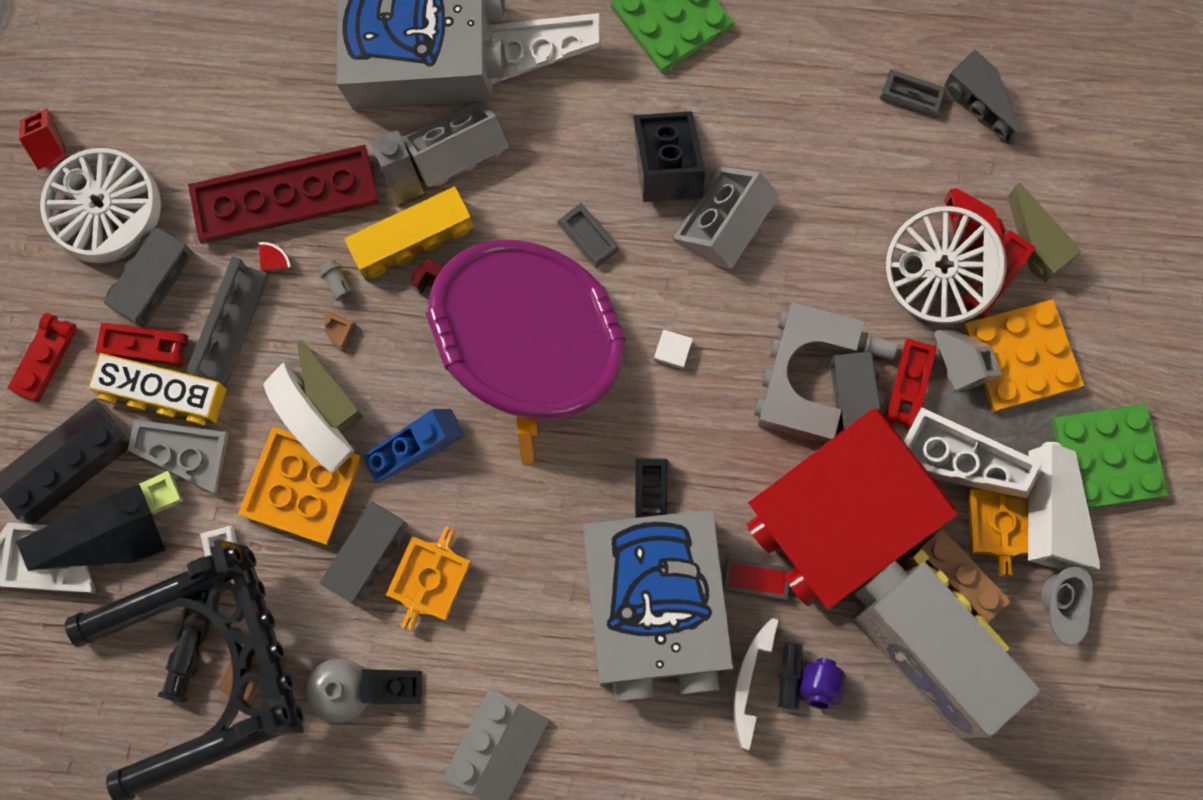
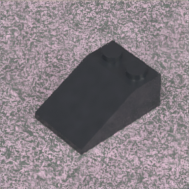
M693 112L633 115L639 182L643 203L703 198L705 168Z

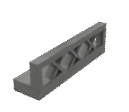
M231 257L188 365L187 371L191 375L220 382L226 388L268 281L269 275L266 272L247 267L240 258Z

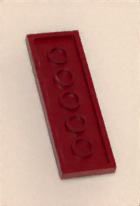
M366 144L188 184L197 236L201 244L379 204Z

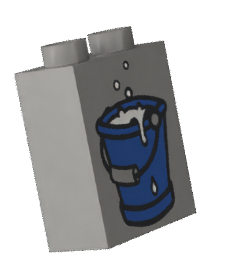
M338 0L337 86L352 109L491 101L492 78L506 77L503 40L492 41L491 31L492 23L505 22V0Z
M713 510L582 524L600 686L613 685L615 702L653 698L652 680L678 677L680 694L720 690L718 673L729 672L733 669Z
M894 561L887 568L878 572L855 593L866 607L853 620L958 738L991 737L1041 691L925 562L906 573Z

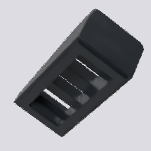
M635 458V518L667 515V458ZM642 468H660V474H642ZM642 481H660V487L642 486ZM642 494H660V499H642ZM642 506H660V512H642Z

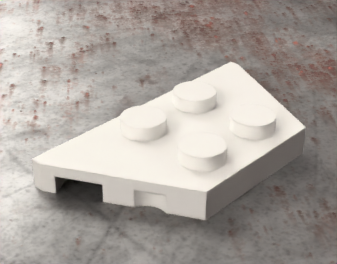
M6 524L0 533V587L95 594V586L88 565L75 566L68 569L27 571L16 541L48 525Z

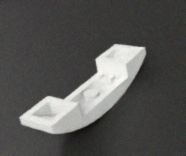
M283 362L263 383L266 394L282 421L297 440L329 472L334 473L354 452V449L337 428L330 427L301 389L303 385L301 380L288 363Z
M770 619L755 635L738 669L733 693V721L736 737L741 749H750L757 718L744 714L757 653L759 651L769 654L772 651L778 624L777 619Z

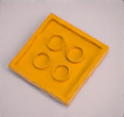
M1053 299L964 324L963 329L966 335L992 346L1002 376L983 384L992 413L1084 387Z
M272 426L238 515L329 546L362 457L352 453L334 473H331L305 449L291 432Z

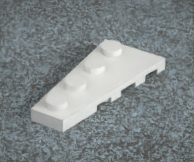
M600 14L492 24V41L503 40L506 53V77L492 78V84L601 47L602 18Z

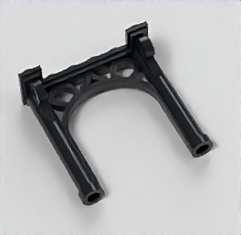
M222 539L213 541L214 546L210 547L212 555L191 561L186 565L187 571L86 614L80 612L66 619L65 630L69 640L74 646L82 647L165 611L187 607L202 613L216 625L223 635L230 652L233 668L232 689L225 711L217 723L209 731L195 739L110 772L106 778V786L112 800H132L138 793L279 736L304 733L302 725L304 715L294 699L292 692L294 691V682L290 674L286 672L283 662L285 658L284 649L276 639L273 629L275 628V620L272 613L267 610L264 600L266 590L262 581L257 577L255 570L257 565L256 557L248 546ZM212 589L209 592L207 604L189 599ZM227 590L233 592L237 605L235 612L230 617H225L218 612L220 597ZM245 617L250 637L245 636L240 628H232L230 624H238ZM256 654L261 673H246V669H252V657ZM253 680H257L260 683L264 696L261 705L255 709L244 699L246 688ZM239 710L245 715L251 716L230 727Z

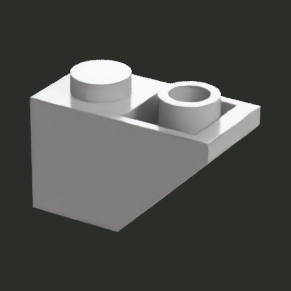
M938 330L934 332L938 352L943 356L948 370V379L954 386L955 391L973 389L1002 376L992 346L957 330Z

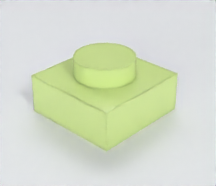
M169 471L140 484L152 514L159 513L183 501L173 475Z

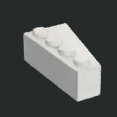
M922 407L904 440L933 479L1012 496L1028 498L1042 468V462Z

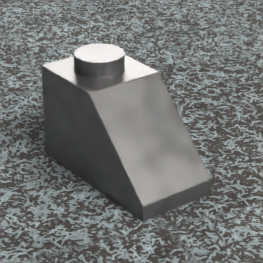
M399 130L371 140V145L397 207L425 196Z

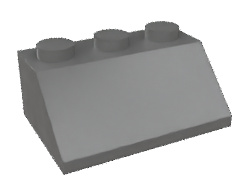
M483 101L472 102L402 137L413 163L428 188L442 185L449 180V177L459 172H468L477 163L485 159L496 158L502 154L503 150L509 148L495 114Z
M720 167L704 190L703 198L698 199L672 239L711 264L733 268L750 240L755 236L757 229L767 214L772 210L780 194L760 172Z
M489 688L442 779L482 800H509L550 719Z

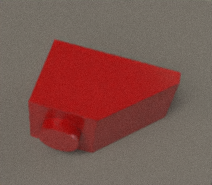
M48 108L20 120L19 140L38 170L44 167L51 169L62 163L63 159L66 158V147Z
M957 188L949 190L944 199L946 206L959 207L978 214L991 224L1001 240L1004 238V224L1001 218H997L994 208ZM950 213L951 225L954 234H956L963 215ZM971 218L969 219L958 247L981 226L980 223ZM984 233L962 254L984 246Z

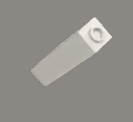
M1058 442L1043 443L1042 447L1029 451V457L1042 462V468L1028 496V561L1058 570H1064L1069 566H1080L1087 572L1100 569V561L1076 451L1062 447V444Z

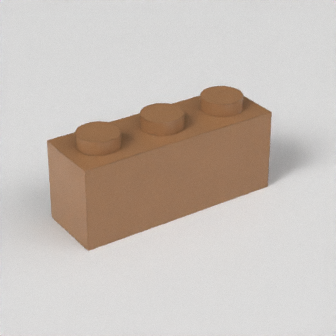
M943 529L934 533L913 553L915 554L921 549L925 551L930 557L925 561L927 565L935 570L940 569L949 579V590L962 594L970 602L972 607L970 613L974 617L980 615L989 623L1011 602Z

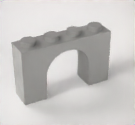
M791 302L788 312L782 310L777 327L783 329L780 340L774 339L770 357L775 358L772 369L766 368L762 386L767 387L765 398H758L754 415L759 417L757 426L821 444H826L833 439L836 434L841 409L808 401L799 396L789 383L787 366L795 355L810 349L822 350L837 355L856 353L864 321Z

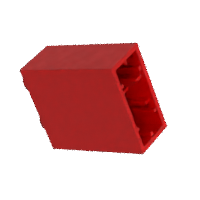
M874 407L750 500L748 504L756 513V516L748 521L746 525L758 544L768 554L781 547L794 564L795 568L787 573L785 578L798 598L808 607L820 599L828 610L958 515L959 511L883 413Z

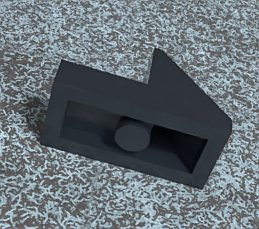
M361 670V703L421 704L422 671Z

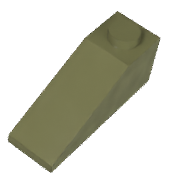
M1018 183L1008 195L1016 229L1020 237L1036 247L1026 260L1029 269L1035 276L1041 277L1047 282L1071 263L1081 253V250L1025 187Z
M300 340L297 343L306 395L330 427L337 428L342 434L362 419L363 416L303 340Z

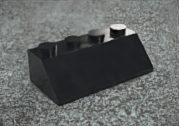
M93 399L0 471V498L17 520L27 524H34L128 450L129 440L98 400Z

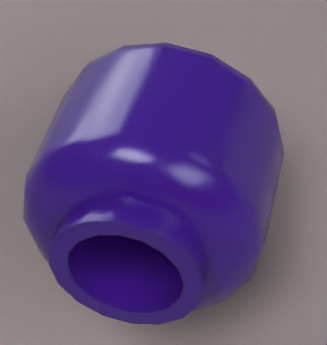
M819 658L817 662L809 663L803 671L800 688L802 697L813 708L822 710L832 709L833 705H837L842 701L845 673L836 666L835 661L828 658Z

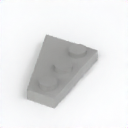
M134 420L128 451L217 495L229 434L222 431Z

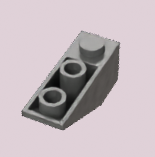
M974 49L950 72L944 86L953 98L961 100L969 107L973 116L985 121L998 138L1005 139L1011 144L1021 130L997 68Z

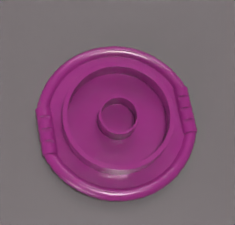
M521 240L484 242L465 249L453 257L443 267L433 283L426 317L444 368L450 372L461 386L484 403L519 417L558 419L575 415L593 406L608 393L615 383L624 358V341L626 338L605 287L601 286L580 264L566 255L549 247Z

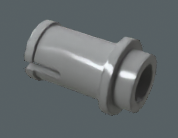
M330 260L319 267L321 272L319 276L321 279L326 280L335 300L340 301L350 296L353 290L341 272V264H337L335 260Z
M867 332L865 335L861 334L856 352L871 351L872 356L893 361L897 342L872 337Z

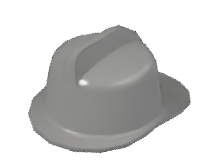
M1069 566L1062 570L1060 574H1053L1046 580L1041 590L1042 605L1049 612L1050 626L1053 634L1060 642L1066 645L1080 642L1087 633L1089 626L1093 584L1091 576L1080 566Z

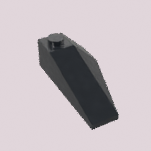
M140 484L108 496L16 541L28 572L68 569L70 567L87 565L92 567L103 566V564L112 563L130 564L165 551Z

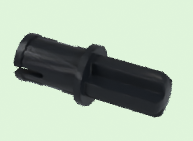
M785 643L783 647L781 674H778V677L781 678L778 704L780 708L799 709L800 680L803 678L801 676L803 646L800 644Z

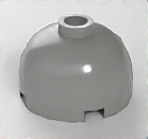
M344 658L330 659L318 665L309 675L305 686L306 700L311 711L321 720L332 724L349 723L359 718L368 703H361V670L364 669L356 662Z

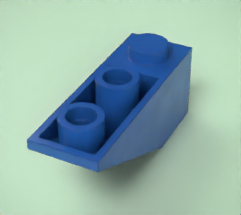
M431 409L362 456L375 483H379L443 451L465 435L452 409Z

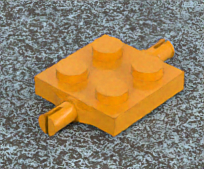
M970 489L967 492L970 554L997 557L999 576L1011 577L1013 576L1011 558L1015 556H1028V498L983 489Z
M444 526L438 543L425 542L412 536L386 593V596L401 602L408 608L400 627L413 632L420 614L432 615L444 621L447 620L472 563L470 560L456 555L449 548L457 533L456 530Z

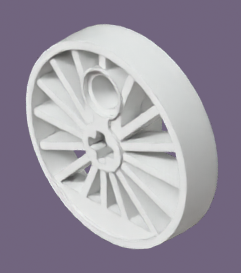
M94 148L70 156L53 170L41 194L40 210L48 233L66 253L86 262L107 263L125 258L140 248L142 239L145 235L151 233L158 223L161 199L155 180L134 158L114 149ZM108 160L115 161L107 176ZM92 162H97L96 181L89 165ZM126 164L132 166V168H130L121 178H119ZM141 174L143 175L144 181L129 186ZM87 182L83 189L77 191L82 183ZM148 191V199H129ZM58 192L75 200H55V196ZM97 198L104 204L102 208L97 207L94 203ZM124 209H139V210L134 214V213H131V212L126 211V210H124ZM53 210H69L53 217ZM118 217L125 218L127 221L123 224ZM71 222L59 234L57 233L56 227ZM112 222L119 227L115 232L111 224ZM103 225H104V228H105V231H106V233H107L108 239H106V240L102 243V240H103ZM80 230L73 246L68 245L66 242ZM93 231L92 250H83Z
M951 206L930 208L911 217L894 235L886 258L888 282L897 301L915 317L936 324L960 323L982 313L999 294L1005 280L1007 267L1003 243L991 224L970 210ZM943 213V246L939 242L929 216ZM950 213L963 215L953 241L949 246ZM971 218L980 223L981 226L957 249L969 219ZM924 219L935 249L912 228L914 224ZM908 232L926 251L920 252L899 242L903 235ZM984 233V246L962 254ZM896 249L906 252L902 255L899 262H893ZM983 254V262L965 261ZM913 257L920 258L922 261L921 270L915 274L908 273L906 270L908 260ZM944 257H948V260L954 263V267L948 268V273L944 274L943 270L936 267L935 264L943 263ZM983 268V277L965 269ZM893 269H899L906 278L895 282ZM962 276L982 283L983 297ZM916 280H925L906 299L902 297L898 290L899 287ZM934 281L924 307L919 312L910 304ZM956 282L961 284L980 303L976 308L969 312L967 311ZM940 285H942L941 317L929 316L927 314ZM948 285L952 288L961 310V315L948 317Z

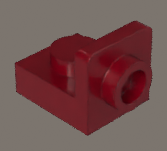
M428 258L423 265L419 264L411 277L415 292L422 294L430 280V284L433 286L443 266Z

